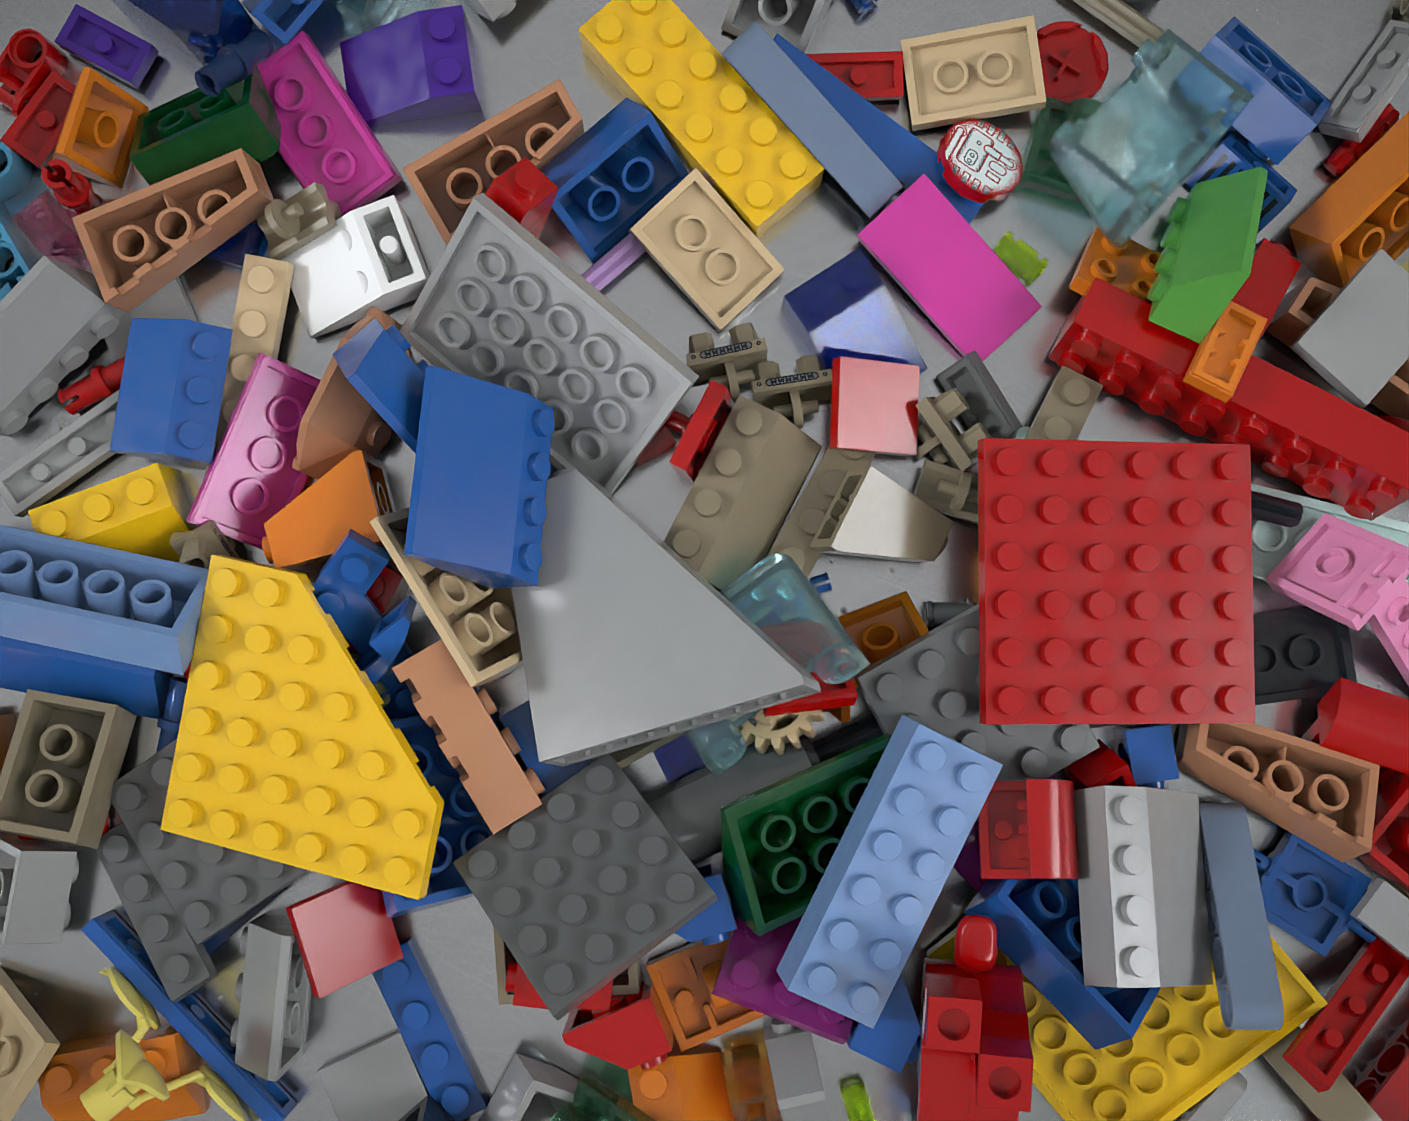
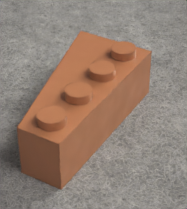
M442 639L392 668L400 683L405 682L412 693L411 698L414 706L429 728L432 727L439 747L452 767L456 768L459 772L461 783L493 834L542 805L538 795L546 790L533 768L530 767L523 771L514 755L522 750L509 728L506 727L499 731L490 716L497 712L498 709L486 689L483 687L475 691L474 687L471 688Z
M1254 723L1180 724L1176 760L1177 766L1181 770L1238 803H1242L1245 807L1342 863L1371 851L1380 765L1321 747L1320 744Z

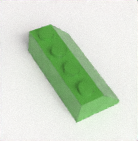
M1257 167L1195 183L1185 199L1182 197L1176 199L1166 219V222L1171 224L1160 243V246L1165 249L1162 251L1154 268V272L1158 276L1147 295V299L1153 301L1148 318L1149 321L1199 344L1251 273L1268 170Z

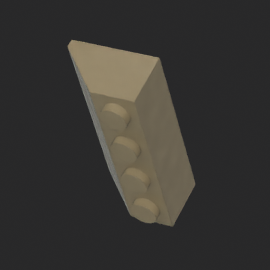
M739 395L664 542L723 596L735 597L736 602L743 605L822 445L780 413Z

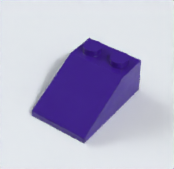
M462 5L417 11L340 42L346 92L369 127L482 111L471 28Z

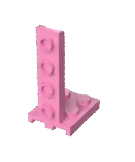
M1324 513L1265 580L1272 590L1356 631H1359L1368 621L1409 687V584L1405 579L1409 575V547Z

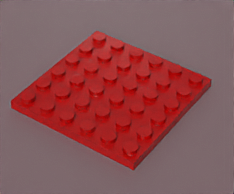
M983 438L978 440L980 724L1255 723L1250 445Z

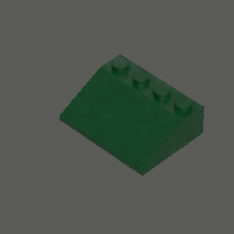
M886 733L720 807L723 874L734 914L755 934L761 936L804 915L891 738L890 735Z

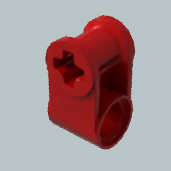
M33 29L19 30L10 38L8 45L0 55V82L3 83L0 87V103L11 109L15 118L26 106L25 100L29 101L52 70L61 76L65 74L67 59L64 52L41 33ZM42 51L41 57L33 62L35 55Z

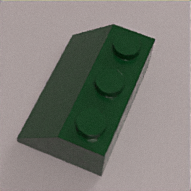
M255 65L252 74L241 82L234 81L216 97L204 94L198 87L138 116L129 159L149 186L240 148L257 162L269 159L277 152V149H280L281 125L258 67Z

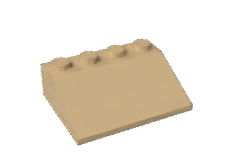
M409 508L381 515L370 521V524L471 688L491 683L523 665L511 588L491 589L404 555Z

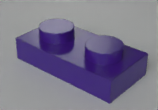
M78 4L74 6L54 41L63 50L136 89L139 88L159 53L152 44Z

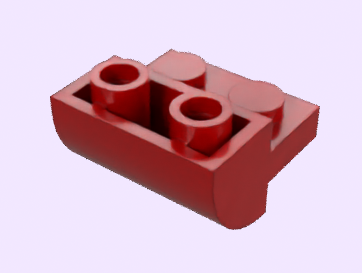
M1340 677L1317 704L1318 719L1301 739L1380 765L1379 785H1383L1396 771L1409 775V699Z
M1053 779L995 781L978 815L981 879H1079L1074 782Z

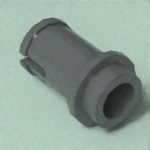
M967 598L966 603L926 601L925 625L928 630L935 629L978 603H973L972 598Z

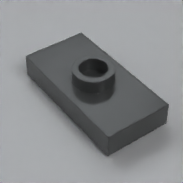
M976 350L968 353L936 376L945 392L958 389L967 401L970 408L960 414L968 429L981 422L992 438H1005L1023 427Z

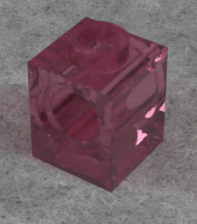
M45 190L12 217L36 249L43 255L67 263L84 249L72 220L73 217L77 216V213L73 209L63 206L49 190Z

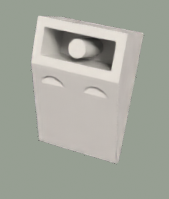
M394 195L350 211L336 220L337 226L281 260L295 265L291 289L310 338L313 339L360 321L366 317L367 312L372 306L386 311L419 297L430 275L405 210Z

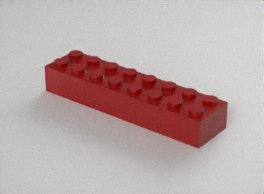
M1095 277L1068 316L1048 356V359L1058 363L1060 368L1064 365L1103 385L1102 390L1113 395H1122L1138 403L1143 411L1152 415H1161L1179 424L1183 431L1191 435L1203 436L1217 444L1250 445L1251 461L1261 465L1266 473L1275 477L1287 478L1302 486L1306 493L1314 497L1326 498L1344 507V510L1353 517L1372 521L1409 499V432L1254 355H1251L1233 396L1225 403L1183 381L1200 345L1199 343L1149 321L1148 318L1152 304L1098 277Z

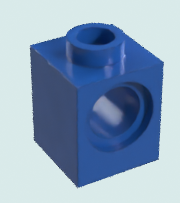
M1137 724L1113 728L1117 755L1128 764L1137 787L1164 789L1165 781L1180 779L1171 724Z

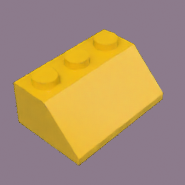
M154 463L28 511L33 528L37 533L173 562H179L180 557L169 543L171 534L188 532L198 528L196 524L186 520L191 508L177 469L160 463Z

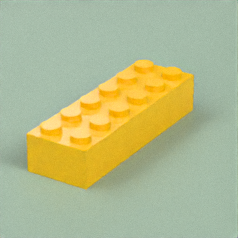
M611 0L578 29L582 51L625 98L631 99L651 112L682 162L691 171L697 168L758 239L821 185L825 168L672 0Z

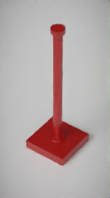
M713 380L710 381L694 414L688 417L674 410L664 423L665 426L681 433V439L669 463L681 479L694 484L734 406L728 387Z

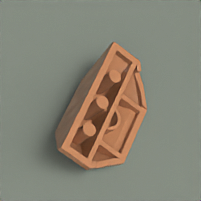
M372 306L367 312L366 317L358 321L342 337L336 351L375 318L385 329L393 324L400 331L402 325L382 310ZM407 349L405 352L410 357L409 350ZM334 356L301 419L296 443L297 455L294 457L292 468L317 480L354 451L363 450L371 456L378 458L382 448L388 443L392 428L346 379Z

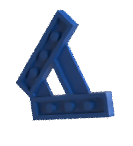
M350 528L313 580L312 585L315 588L313 594L325 614H331L343 635L357 652L363 656L372 649L369 645L376 622L383 617V614L367 596L366 592L388 564L390 554L386 549ZM405 642L394 662L378 680L388 690L380 695V697H383L385 694H390L391 697L390 703L382 707L389 719L420 715L413 704L412 693L405 682L400 683L392 670L396 665L415 655ZM480 686L474 687L475 691L480 690Z

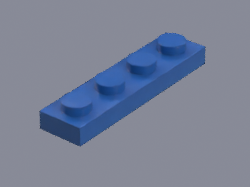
M409 939L400 944L404 958L373 972L372 975L430 1096L455 1120L462 1121L485 1109L489 1104V1100L412 939Z

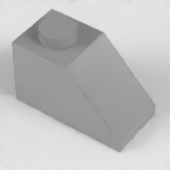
M777 1019L773 1020L771 1027L763 1028L779 1110L826 1100L811 1032Z

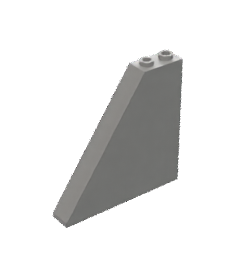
M576 469L559 470L553 473L552 478L547 479L545 498L546 519L542 530V564L538 572L537 586L511 587L539 762L563 767L821 692L819 682L601 484Z

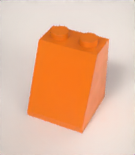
M363 450L352 452L266 521L264 527L267 536L262 538V547L267 561L270 564L274 563V567L301 573L323 568L350 528L386 549L370 524V521L375 517L394 512L382 461Z

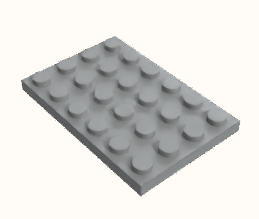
M484 193L474 197L400 329V333L435 366L528 393L553 408L555 427L551 435L550 463L558 470L576 469L601 484L610 494L615 491L699 377Z

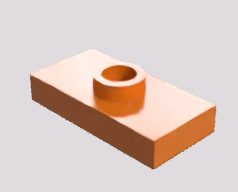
M1230 301L1201 341L1183 381L1226 403L1233 396L1268 319Z

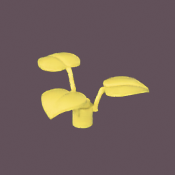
M112 967L102 969L99 973L109 977L119 999L136 1016L137 1031L132 1037L122 1029L116 1033V1059L103 1070L105 1075L80 1094L81 1102L95 1121H110L127 1106L133 1111L143 1102L155 1097L165 1101L170 1097L169 1091L194 1082L205 1087L214 1101L236 1121H246L238 1098L232 1088L218 1073L204 1063L199 1066V1070L165 1083L159 1071L152 1063L148 1062L144 1051L138 1045L150 1027L155 1031L161 1027L154 1006L123 974ZM141 1089L146 1091L139 1095L137 1094V1092Z

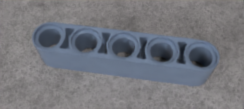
M755 20L721 53L869 218L903 188V185Z
M1199 803L1210 949L1224 1025L1228 1030H1280L1284 1019L1283 1002L1246 809L1242 803Z

